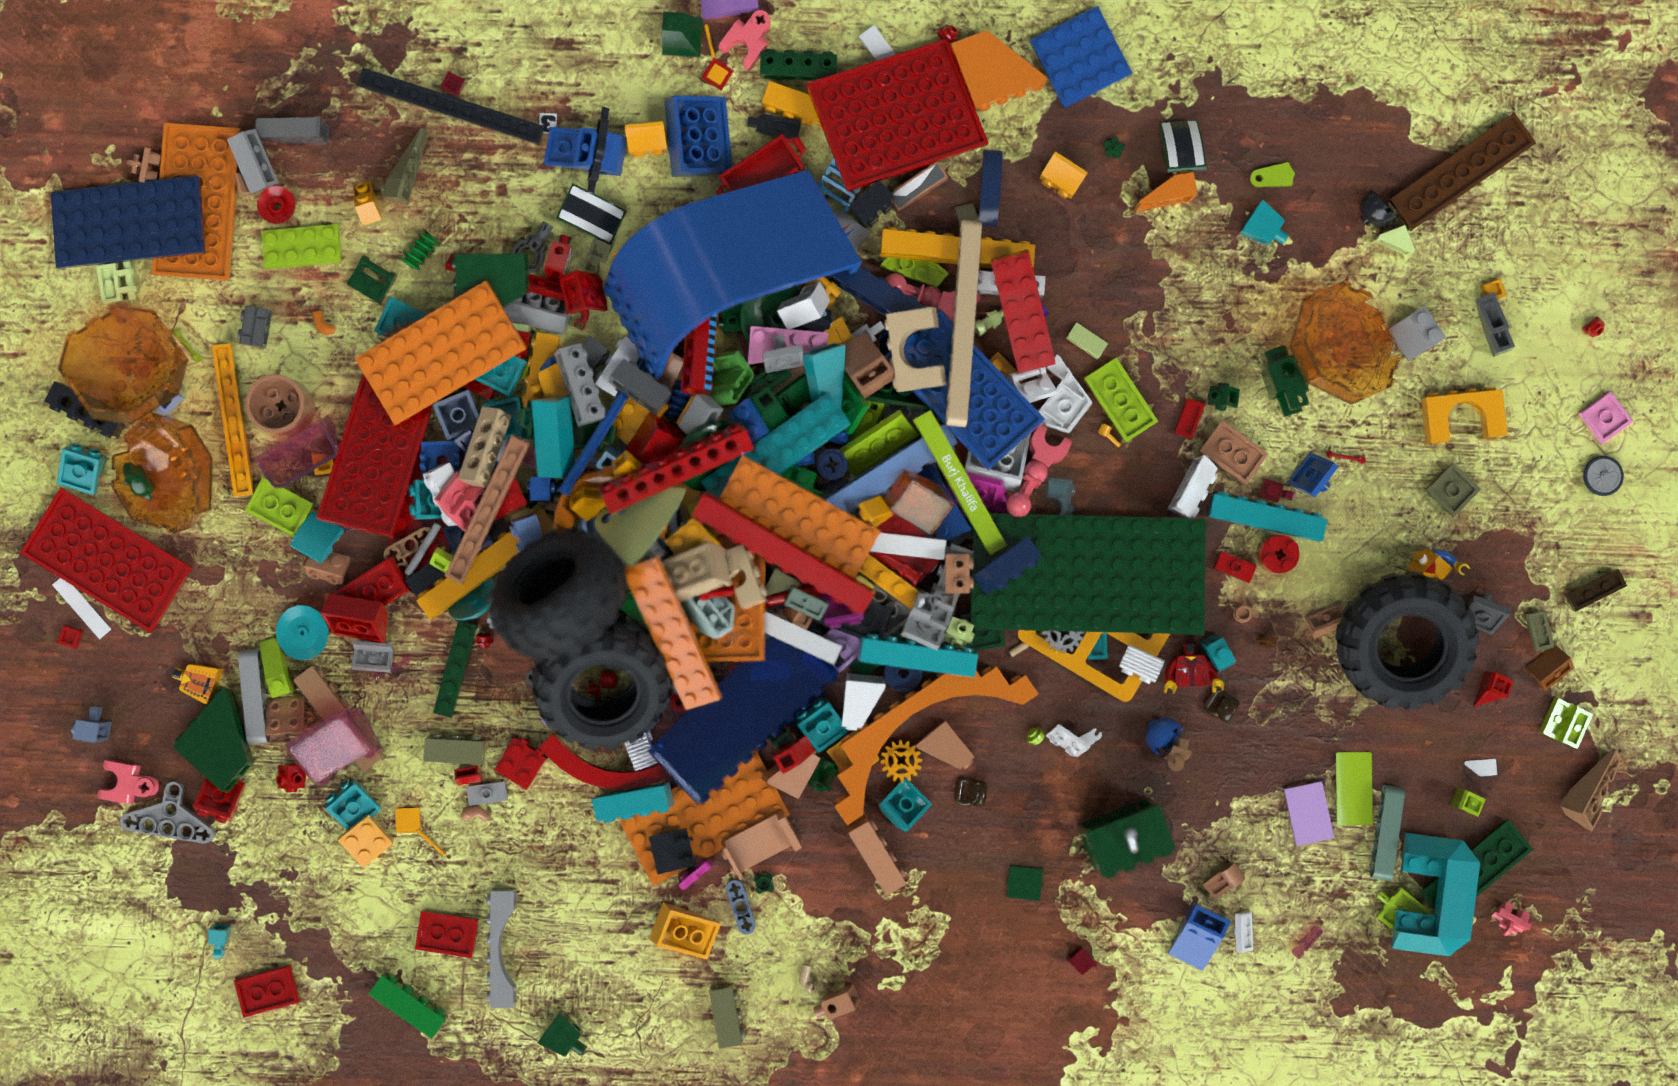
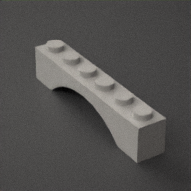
M493 889L487 896V905H490V913L487 915V924L490 925V932L487 934V944H490V952L487 953V963L490 964V971L487 972V983H490V991H487V1002H490V1008H514L516 1005V984L510 978L502 959L501 942L505 925L510 915L517 908V889Z

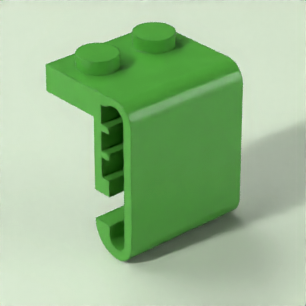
M739 350L714 354L713 364L716 376L712 380L713 387L711 393L707 395L720 406L737 403L754 378V373Z

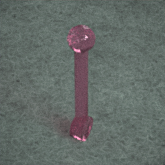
M403 657L402 661L392 666L391 671L403 664H408L410 662L409 657ZM388 672L375 673L373 678L379 680L381 676Z

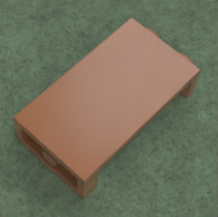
M780 810L722 840L720 852L725 860L728 859L730 861L729 868L732 874H737L739 879L742 880L744 879L742 871L790 846L795 851L802 847L783 810Z

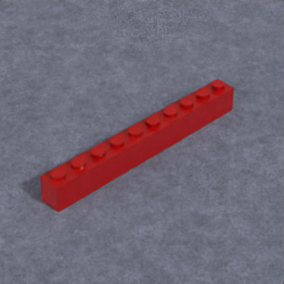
M706 491L692 513L695 516L694 519L699 523L711 525V529L716 533L722 534L723 532L729 536L728 539L730 541L745 545L746 550L753 554L759 553L766 562L770 564L776 563L783 572L795 574L802 583L807 584L808 582L814 585L816 591L822 594L826 592L831 595L833 601L839 604L843 602L848 605L849 610L856 614L858 612L863 614L875 595L873 588Z

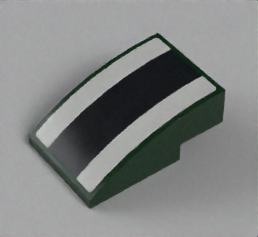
M1198 120L1159 122V139L1162 145L1161 153L1167 172L1206 170L1205 151Z
M572 183L556 219L575 228L577 231L611 245L627 211L596 194L587 193L586 189Z

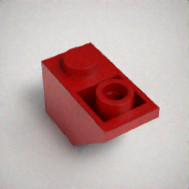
M805 734L772 752V755L782 774L801 765L815 750Z

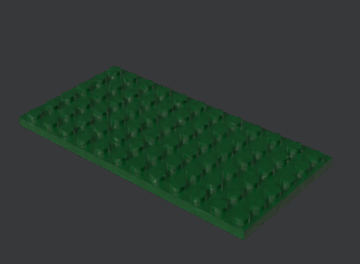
M989 513L1007 545L992 555L987 553L976 531L973 530L972 577L1027 537L1031 539L1042 555L1037 559L1038 564L1031 569L1025 567L1022 570L1024 574L1015 580L1011 577L1007 580L1009 584L1001 590L997 587L988 595L984 594L973 579V589L971 592V624L974 625L973 629L1204 635L1206 519L1037 514L1015 517L1011 514Z

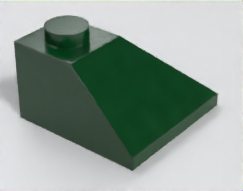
M663 11L662 55L700 58L703 19L685 13Z

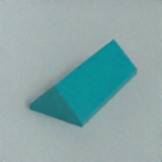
M570 396L531 400L537 477L562 479L568 475L575 464Z

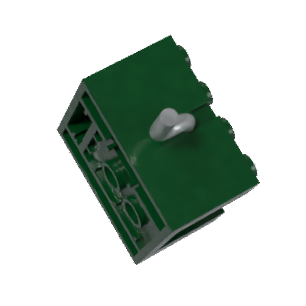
M1149 798L1077 824L1091 865L1094 870L1098 869L1102 878H1113L1117 876L1119 871H1131L1136 868L1135 865L1142 862L1143 865L1154 862V858L1158 856L1165 858L1172 855V851L1177 850L1160 805Z

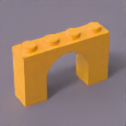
M1487 387L1482 392H1477V389H1468L1463 394H1458V391H1449L1444 396H1439V393L1427 394L1426 398L1421 399L1426 445L1450 441L1448 417L1451 409L1458 403L1470 404L1478 411L1481 419L1483 439L1508 435L1503 389L1496 390V387Z

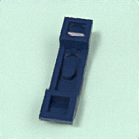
M983 150L978 215L982 226L997 227L1003 151Z

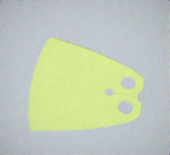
M670 487L622 509L625 510L623 515H619L621 510L611 514L610 521L603 524L601 523L602 517L609 513L606 507L596 517L595 527L602 539L612 547L616 555L629 566H632L649 549L668 524L678 508L686 489Z

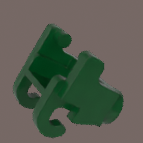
M819 756L821 759L807 784L817 791L823 792V790L830 792L832 788L829 786L839 771L835 763L823 756Z

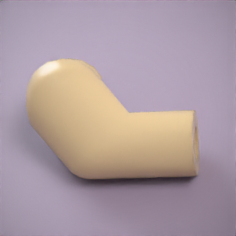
M803 964L799 983L806 992L814 993L817 990V985L810 977L812 966Z

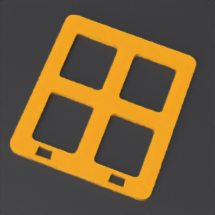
M1019 630L1018 638L1020 641L1123 702H1128L1133 698L1142 682L1139 680L1140 676L1133 673L1132 676L1128 675L1123 684H1119L1086 664V659L1100 635L1107 633L1127 646L1131 645L1157 657L1170 634H1153L1149 640H1146L1136 633L1086 632L1083 641L1080 642V646L1077 647L1074 654L1067 652L1063 654L1062 649L1055 652L1056 647L1049 648L1051 643L1044 642L1045 639L1038 636L1036 631Z

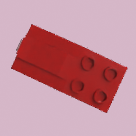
M883 499L893 516L876 527L881 530L880 533L928 538ZM890 554L902 563L908 562L910 567L916 571L923 572L919 580L920 582L928 573L933 572L939 563L938 559Z

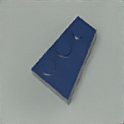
M1027 537L975 574L973 579L984 594L988 595L997 587L999 590L1009 584L1007 580L1011 577L1015 580L1024 574L1022 570L1025 567L1031 569L1038 564L1037 559L1042 555L1031 539Z

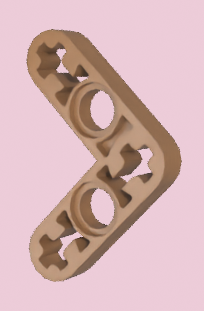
M421 528L386 548L384 551L385 560L389 558L391 550L397 551V560H403V563L397 564L398 567L405 566L407 568L409 562L406 558L416 553L420 547V543L415 536L417 535L418 538H421L425 535L424 532L429 533L431 528ZM408 540L415 542V548L411 551L405 547V543ZM407 574L405 576V579H408L411 576ZM412 591L405 594L409 597H415Z

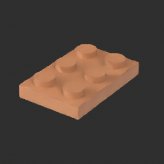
M1223 420L1219 422L1198 451L1244 485H1247L1269 454Z

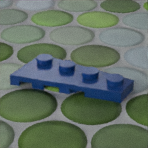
M931 464L917 473L919 481L924 480L923 482L935 485L926 497L925 502L936 538L948 541L974 530L972 525L966 520L963 510L957 505L953 493H950L947 488V483L936 465Z

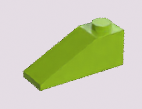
M277 637L260 642L263 668L271 697L276 698L295 692L296 689Z

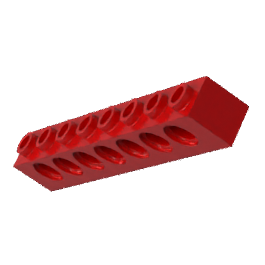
M741 422L735 423L723 431L712 433L703 440L694 441L690 446L679 448L668 456H661L650 464L641 465L637 470L626 472L615 480L606 481L597 488L611 515L754 450L743 424ZM732 440L730 444L725 445L727 441ZM715 448L712 452L707 453L709 449ZM693 456H697L695 460L690 461ZM679 464L677 468L672 469L674 465ZM656 473H661L659 476L654 477ZM638 481H643L640 485H635ZM625 489L622 493H617L619 490Z

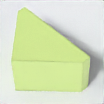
M1405 225L1383 233L1374 239V242L1408 257L1415 252Z

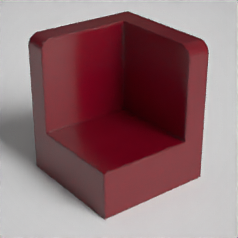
M1081 945L1066 958L1081 975H1084L1091 967L1094 966L1096 968L1098 966Z

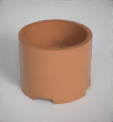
M273 374L258 379L250 387L246 396L245 405L248 417L255 426L266 432L280 436H293L308 427L314 418L315 401L310 391L302 383L283 375ZM280 405H286V409L280 408Z

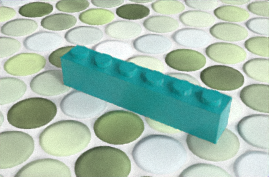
M1221 491L1211 496L1207 514L1209 518L1323 542L1328 519L1322 518L1323 514L1311 512V515L1303 514L1304 510L1293 508L1290 511L1286 510L1285 506L1274 504L1272 507L1266 505L1267 502L1255 500L1254 503L1247 501V497L1237 495L1236 498L1229 497V493Z
M867 633L866 636L861 635L857 659L860 662L975 677L978 654L970 647L955 649L954 645L943 644V647L939 646L938 650L916 643V641L911 639L897 641V637L886 636L883 639L878 638L877 634Z

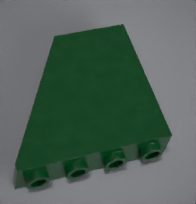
M528 253L455 254V258L452 260V267L456 274V278H453V288L456 289V297L454 299L484 281L489 282L503 308L529 293Z
M223 687L214 694V699L202 708L201 714L189 723V728L176 738V743L172 747L221 792L229 793L254 764L249 744L247 743L246 733L234 692Z

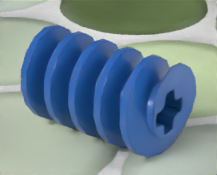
M676 382V386L679 389H672L675 396H670L669 400L671 403L667 402V404L671 407L664 414L676 422L677 418L681 415V411L683 412L685 408L684 405H687L688 398L692 396L681 392V382Z

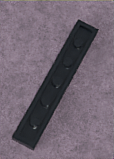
M504 518L493 522L488 532L492 542H496V538L503 532H510V526ZM451 548V549H449V550L446 551V552L449 553V554H451V552H452L453 550H452V548ZM428 564L406 579L405 582L417 597L421 592L432 587L436 581L446 577V573Z

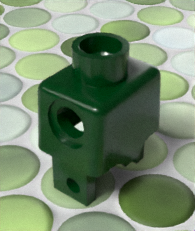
M1286 345L1266 351L1264 354L1268 364L1264 367L1261 374L1269 399L1277 398L1283 417L1302 412V407L1310 404L1306 394L1309 391L1308 384L1310 381L1301 356L1299 354L1289 355ZM1298 396L1302 397L1303 399L1301 403L1299 401Z

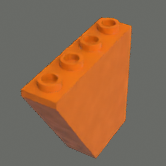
M988 30L951 43L952 51L976 111L984 112L990 109L991 105L996 103L998 105L1005 104L1009 98H1021L1026 95V92L1031 90L1033 92L1039 91L1046 85V76Z

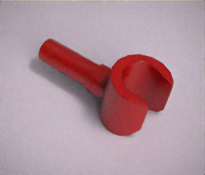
M589 684V695H595L596 700H601L600 686L598 684Z

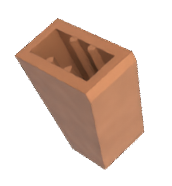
M671 352L661 379L655 380L659 384L666 385L671 395L673 393L672 389L676 387V382H679L682 376L683 359Z
M945 720L915 744L918 749L958 769L962 767L964 769L968 768L973 764L972 759L975 758Z
M815 750L801 765L782 774L778 765L775 764L761 778L766 783L799 799L821 758L816 755L817 751Z

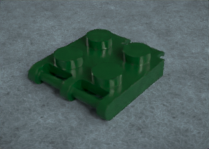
M804 373L775 394V397L789 418L793 417L791 412L795 416L798 409L804 403L811 402L807 376Z

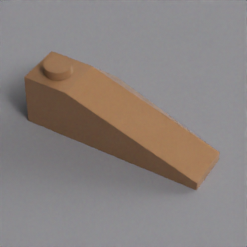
M1613 748L1569 790L1567 796L1563 797L1561 801V808L1565 815L1589 831H1593L1603 811L1600 808L1603 798L1608 797V783L1614 780L1621 757L1617 749Z

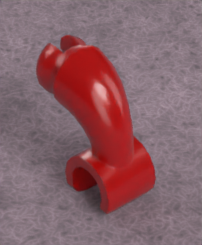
M589 309L580 311L581 319H576L574 322L575 327H577L578 323H583L581 331L586 329V323L590 315Z

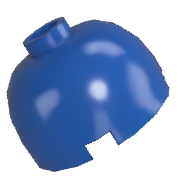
M1163 717L1159 720L1153 719L1147 725L1149 729L1146 732L1145 739L1149 748L1156 755H1159L1161 753L1159 750L1162 747L1166 750L1180 736L1178 731H1183L1184 728L1177 721L1169 717Z

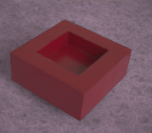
M448 71L440 89L458 98L467 81Z

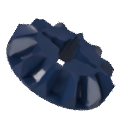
M838 449L825 450L818 457L817 469L826 479H839L848 469V460L844 453ZM831 457L834 462H840V464L835 466V470L832 467L825 466L830 463Z

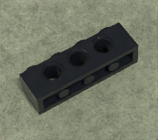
M54 381L44 402L50 404V409L59 413L62 410L67 413L66 417L74 421L80 419L84 421V426L92 430L96 427L101 430L100 434L108 438L112 436L119 437L129 417H125L126 415L118 413L114 409ZM68 398H71L72 404L67 407L66 401ZM88 406L89 412L84 416L83 409ZM98 415L106 416V421L104 424L100 423V418L97 417Z

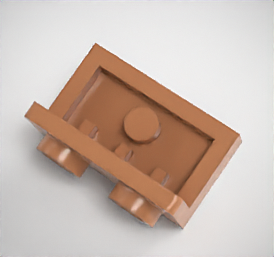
M331 552L321 564L308 557L305 564L306 575L312 579H321L331 584L343 585L350 557Z

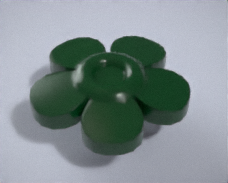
M1112 137L1110 141L1107 140L1103 144V147L1108 149L1105 151V156L1108 158L1113 156L1115 159H1119L1122 155L1120 151L1125 149V145L1119 143L1117 137Z

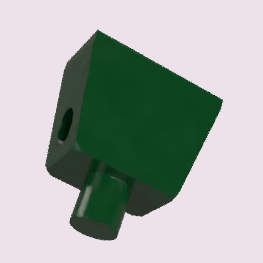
M563 1010L559 1012L537 1042L563 1057H566L570 1050L581 1056L587 1047L578 1040L583 1033L582 1029Z

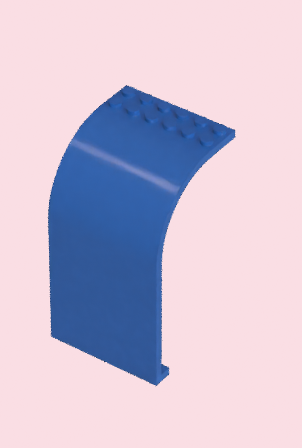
M809 170L696 201L658 217L634 234L616 254L607 275L604 292L606 296H609L614 311L620 316L622 326L628 331L630 341L636 346L639 358L643 359L647 373L651 374L654 380L661 379L667 360L675 346L692 329L711 316L738 303L844 270H848L850 274L855 273L862 261Z

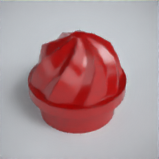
M604 670L598 684L602 685L604 689H612L618 684V678L613 671L610 670L608 672Z

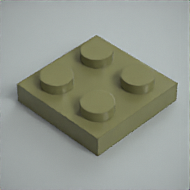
M1451 463L1425 492L1450 516L1455 517L1481 489L1454 463Z

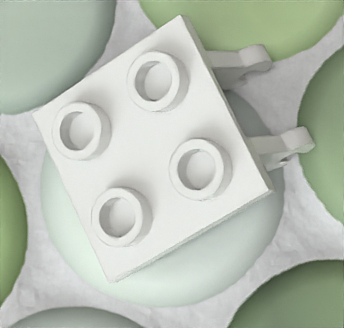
M1058 724L1046 734V737L1054 745H1060L1066 749L1065 751L1069 755L1078 757L1087 751L1090 745L1102 737V733L1099 732L1095 736L1094 734L1097 729H1093L1091 732L1077 737Z

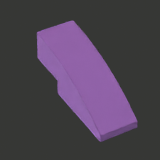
M701 0L702 17L704 20L755 12L759 10L758 0Z

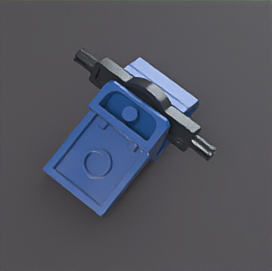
M602 107L597 129L550 127L543 163L546 166L581 169L588 173L587 181L589 182L586 192L590 194H595L599 174L621 176L627 138L607 132L610 109Z

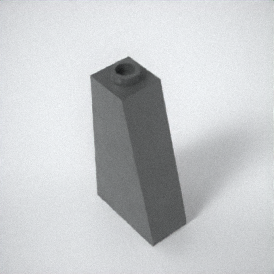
M320 117L256 118V124L253 125V129H256L261 142L329 144V125Z

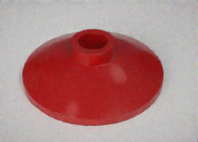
M281 186L266 188L260 194L257 201V209L260 216L272 224H282L288 221L293 216L296 208L293 194ZM281 203V208L277 210L275 208L276 204Z

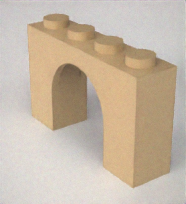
M929 307L886 314L885 328L887 331L889 330L890 337L887 343L889 350L892 351L890 365L894 369L893 385L897 392L947 385L944 366L915 368L909 364L904 355V344L909 335L918 330L939 327L936 308Z

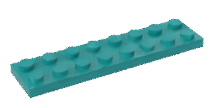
M390 297L374 331L387 337L385 332L392 334L390 327L393 326L398 330L397 323H402L404 326V322L409 321L412 325L413 320L418 321L428 314ZM514 356L475 380L511 397L527 362Z
M827 392L752 445L754 450L743 455L780 475L850 426L851 423L831 394ZM743 455L732 459L701 481L708 493L718 499L720 498Z

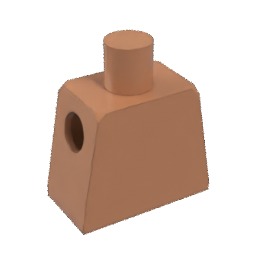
M852 983L824 996L821 1004L813 1007L817 1018L826 1015L827 1019L831 1020L855 1011L861 1000Z

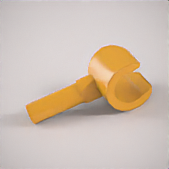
M1102 424L1099 428V434L1108 438L1119 447L1121 444L1109 434L1112 428Z

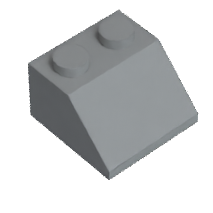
M1425 306L1417 309L1387 329L1408 361L1446 338Z

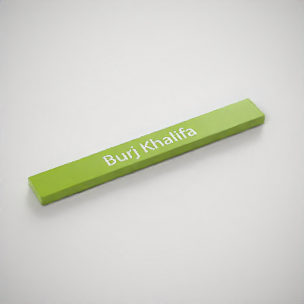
M931 410L914 419L913 421L987 553L992 555L1007 546Z

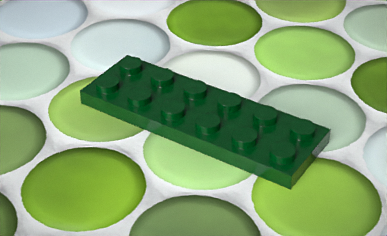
M1508 819L1503 821L1470 849L1480 862L1476 897L1534 850ZM1438 877L1418 892L1433 911L1435 909Z

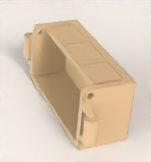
M711 542L661 562L679 602H684L687 599L706 593L724 584L729 586L732 584L731 578L737 572H740L738 556L726 555L724 548ZM729 559H730L731 567H732V572H731V573H730V568H729V563H728V560H729Z

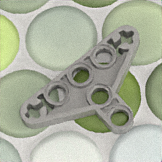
M173 781L166 785L162 803L124 814L120 819V825L124 830L197 843H209L216 836L215 829L182 805L185 787L179 781ZM174 784L179 787L177 795H172L170 792V787ZM168 804L175 805L176 812L174 814L167 812ZM131 817L132 821L140 822L139 824H131L129 826V823L126 822V819H129ZM147 819L152 820L154 823L152 830H147L144 826ZM165 823L172 825L173 830L171 833H166L163 830ZM184 826H189L192 830L189 837L184 836L182 833ZM207 830V833L210 834V837L204 839V835H196V833L204 832Z

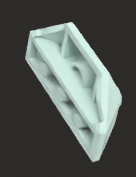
M699 595L684 602H680L682 609L701 633L718 639L733 629L735 607L726 596L702 601Z

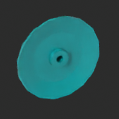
M489 578L448 608L450 616L455 620L474 619L489 610L490 602L488 598L489 592L495 587L494 580Z
M297 605L291 607L281 615L277 623L276 637L278 644L284 653L293 659L308 660L315 658L324 650L328 642V625L321 613L311 606Z

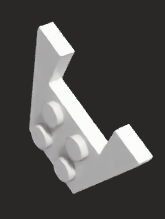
M1057 354L1055 357L1056 364L1048 366L1047 370L1062 381L1056 388V394L1050 396L1038 412L1045 418L1044 422L1041 423L1042 425L1069 434L1092 405V401Z

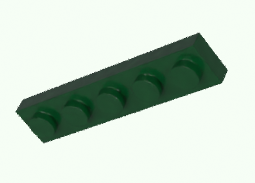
M458 620L435 703L434 714L453 718L478 627L476 624Z

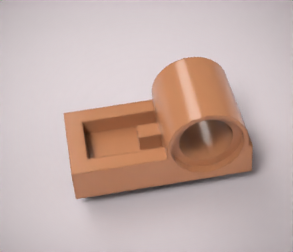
M1231 861L1204 881L1202 885L1215 900L1230 888H1235L1245 880V876L1235 862Z

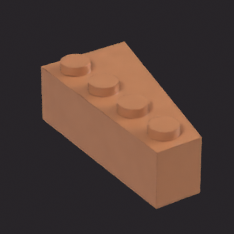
M864 810L863 815L849 825H846L844 822L848 834L886 896L906 885L904 880L906 877L905 872L901 866L897 868L894 863L897 859L892 851H887L885 839L882 835L878 836L876 824L873 820L869 821Z

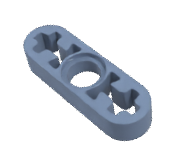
M732 879L728 882L726 891L736 923L741 933L750 934L754 931L756 923L743 883L738 879ZM733 883H735L736 886H740V888L738 889L739 896L742 894L744 896L739 897L734 901L732 897H736L735 892L730 891V888H732ZM739 901H743L747 906L743 912H739L735 908L736 903ZM749 913L750 916H746L747 922L752 923L749 930L746 927L742 928L741 925L744 924L743 917L739 919L738 916H744Z

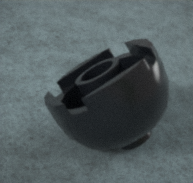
M1373 189L1368 191L1361 199L1359 209L1362 216L1360 218L1367 226L1370 223L1375 227L1387 226L1397 216L1383 199L1377 196L1378 194Z

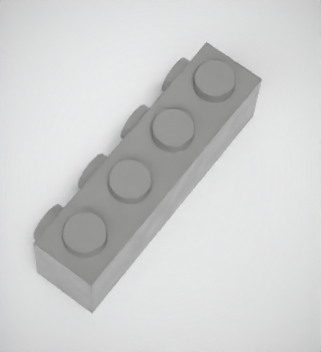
M581 343L558 349L554 355L567 394L570 396L571 406L578 427L605 418V408L600 403L598 397L599 389L597 385H594L592 379L593 371L588 366L586 350L582 348Z

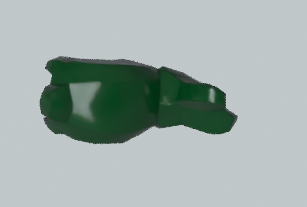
M132 462L125 463L123 465L124 484H129L131 491L136 496L151 500L153 498L152 492L156 488L155 483L147 476L142 465H134Z

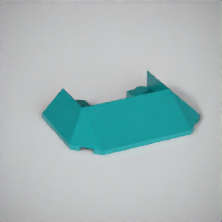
M1405 833L1401 871L1437 876L1438 885L1434 915L1404 910L1395 911L1391 942L1392 949L1450 956L1471 940L1480 862L1463 840Z

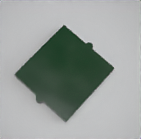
M1010 865L1009 876L1006 880V883H1008L1006 897L1040 901L1041 887L1044 886L1042 883L1043 869Z

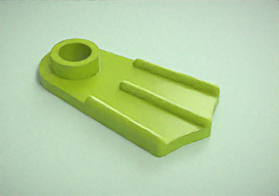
M1289 162L1255 170L1250 175V181L1255 187L1292 186L1295 172L1292 170ZM1256 176L1261 177V182L1256 180Z

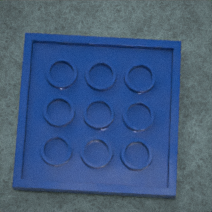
M1098 6L1030 40V44L1064 109L1132 75V71Z

